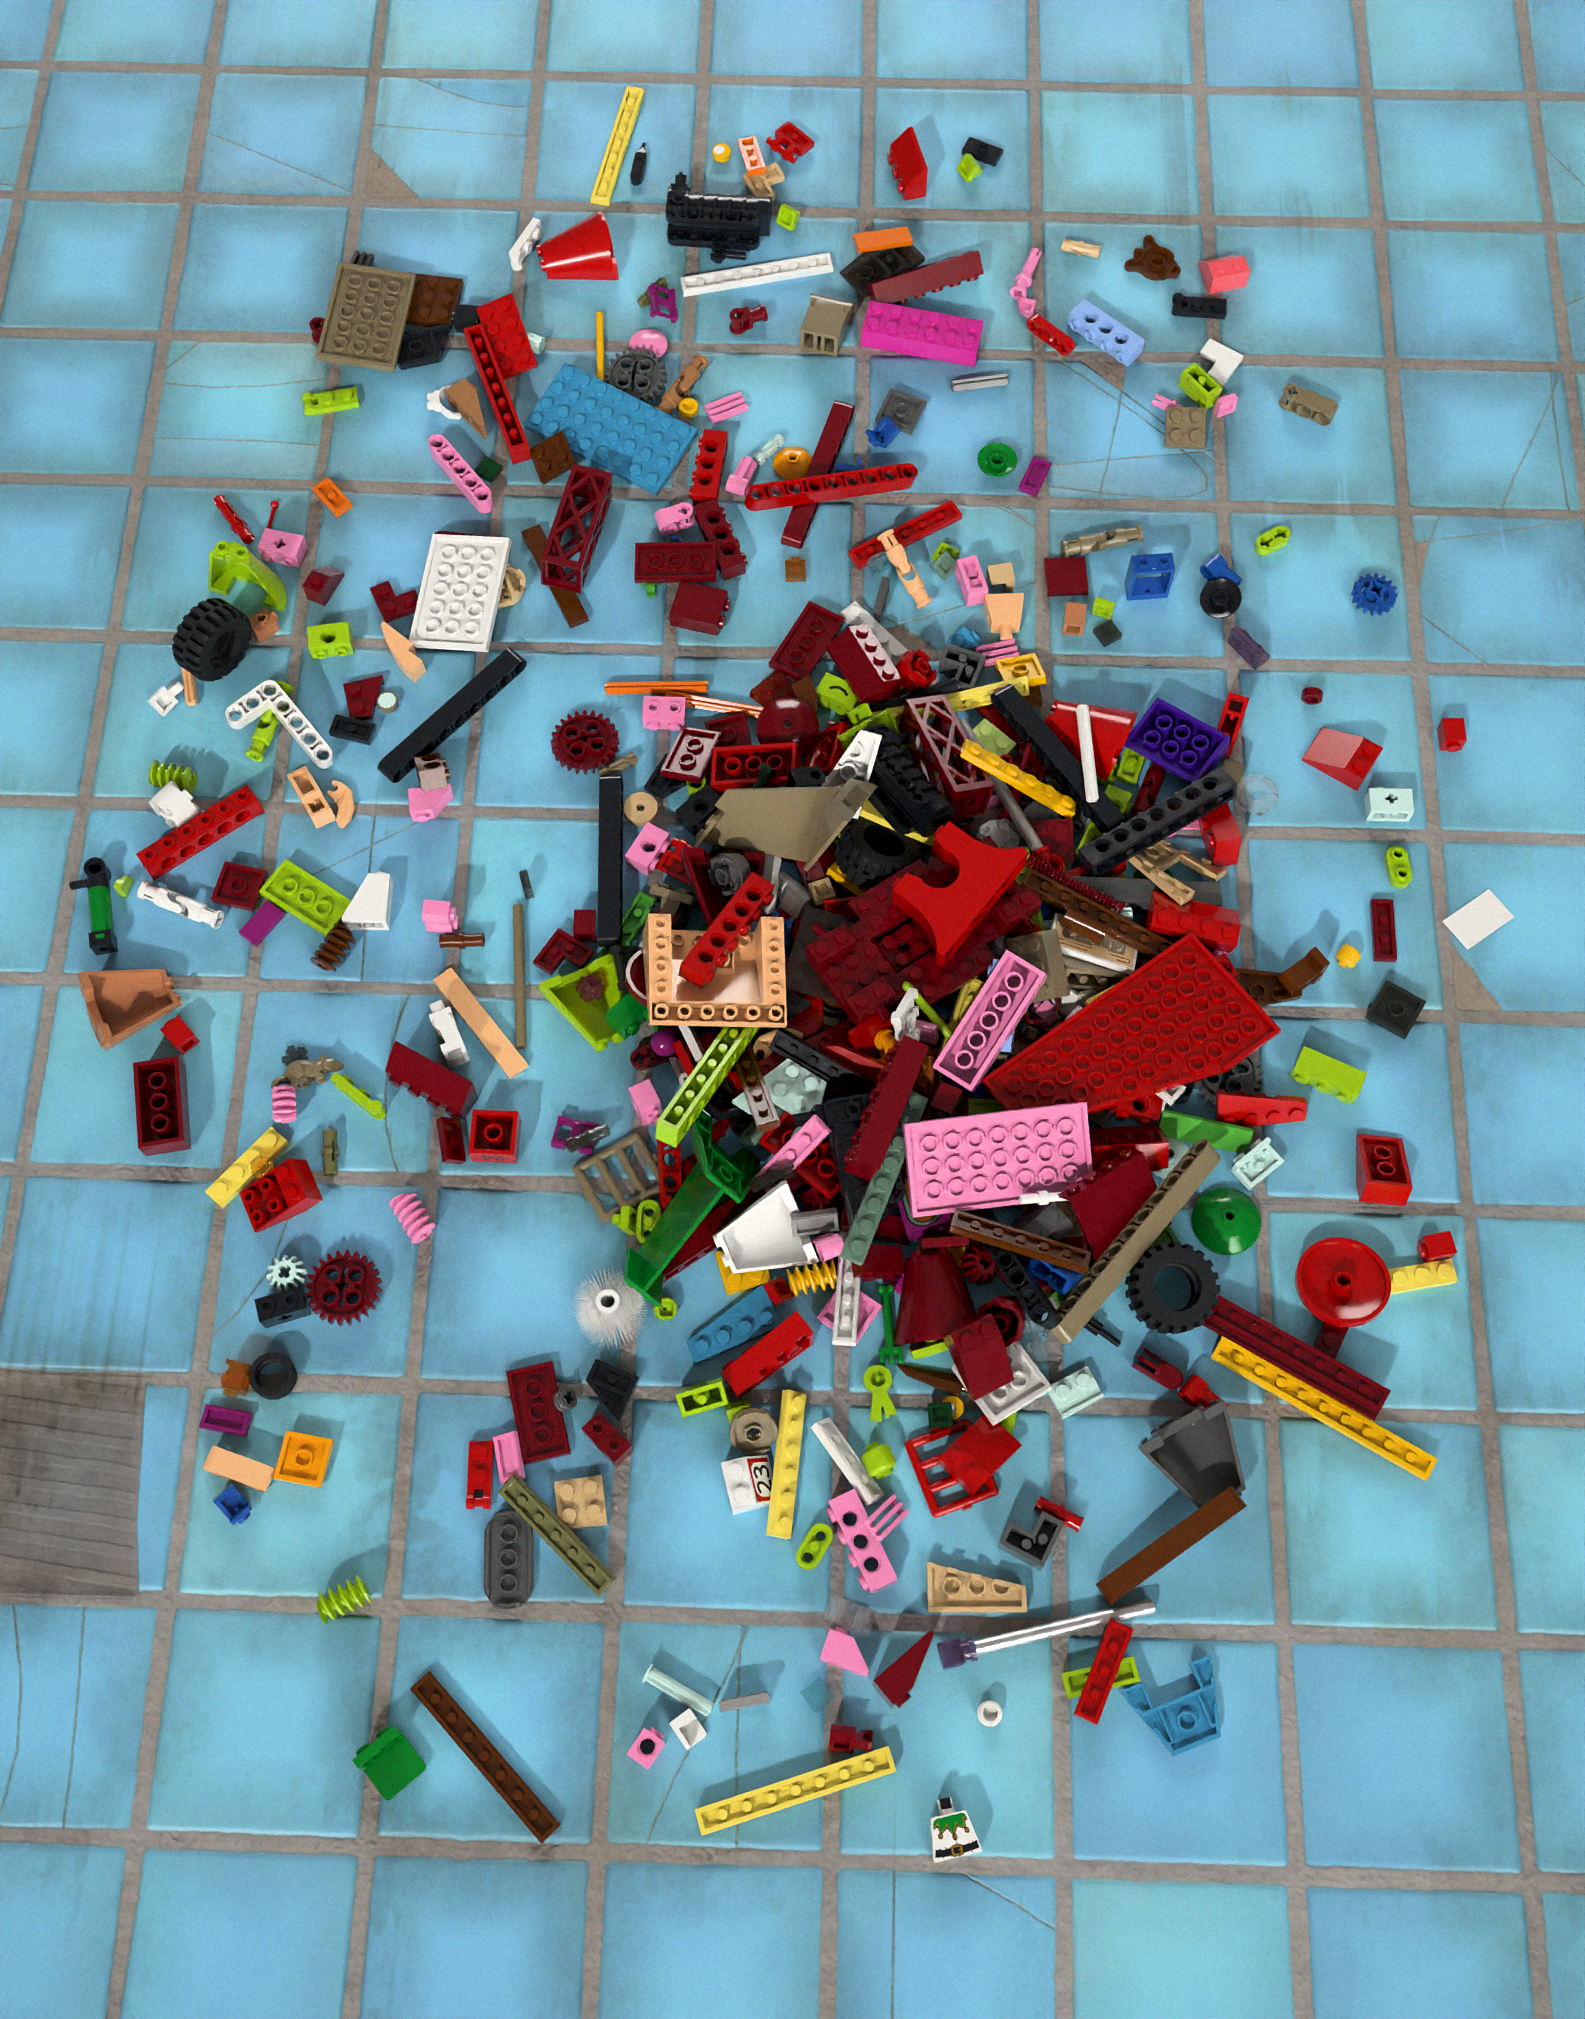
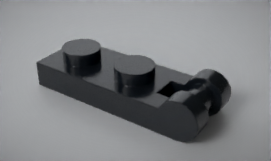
M1176 293L1172 296V303L1174 304L1172 306V314L1174 316L1225 319L1226 299L1183 296L1181 293Z

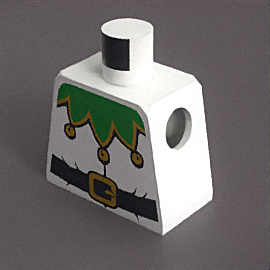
M952 1797L937 1800L940 1816L930 1818L933 1863L982 1852L981 1845L966 1810L955 1812Z

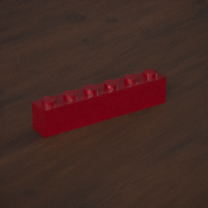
M970 250L866 284L870 300L888 304L894 302L902 304L907 302V298L914 296V299L921 298L928 291L936 293L942 291L943 287L947 285L955 287L961 285L960 281L966 279L967 282L977 280L978 275H982L984 272L979 250Z

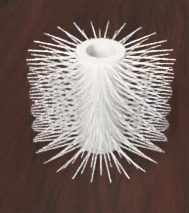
M608 1269V1281L604 1271L605 1284L602 1278L604 1290L598 1276L597 1279L600 1287L596 1281L593 1283L589 1280V1282L594 1284L590 1287L591 1291L582 1289L586 1291V1293H583L587 1295V1298L584 1296L583 1298L587 1302L578 1304L581 1305L579 1306L581 1309L575 1310H581V1312H575L579 1313V1315L575 1316H580L576 1319L581 1318L578 1320L581 1321L579 1323L582 1324L581 1326L585 1325L582 1329L591 1330L589 1334L592 1333L593 1335L596 1331H599L596 1337L599 1335L600 1338H603L600 1339L602 1344L605 1337L609 1348L606 1337L608 1336L609 1342L610 1338L612 1342L614 1339L617 1346L616 1334L619 1339L618 1328L623 1341L624 1338L621 1330L627 1340H629L627 1334L632 1336L630 1334L632 1333L630 1331L632 1329L630 1324H634L635 1328L636 1325L640 1327V1325L635 1323V1320H637L635 1318L646 1319L636 1316L642 1317L643 1315L638 1314H644L640 1312L647 1310L639 1309L647 1307H640L646 1304H642L645 1301L639 1302V1300H643L640 1299L643 1296H639L637 1294L639 1292H636V1289L634 1291L633 1288H629L624 1283V1280L622 1282L620 1276H617V1279L615 1277V1280H613Z

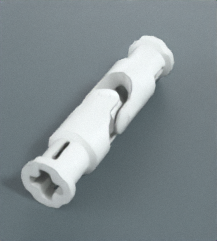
M143 881L138 889L137 896L140 899L153 901L159 907L173 911L196 922L207 923L214 929H218L224 920V912L210 909L204 903L180 895L167 888H158L151 885L149 881Z

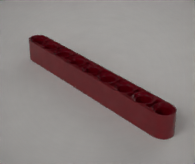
M834 401L805 477L831 474L851 423L854 405ZM820 502L793 506L782 534V545L802 549Z

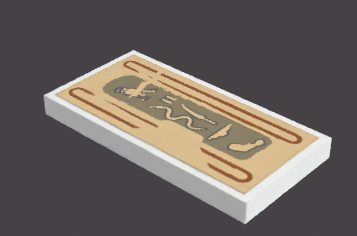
M1054 914L1051 930L1057 929L1062 954L1129 975L1135 971L1138 952L1136 949L1107 934L1101 945L1061 926L1060 924L1065 915Z

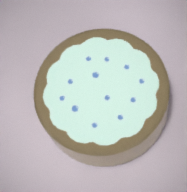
M386 691L377 697V705L382 712L392 713L398 708L399 701L393 692Z

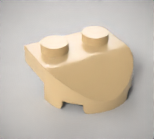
M508 563L498 608L516 604L522 598L525 590L526 579L524 573L519 568L516 570L510 567Z

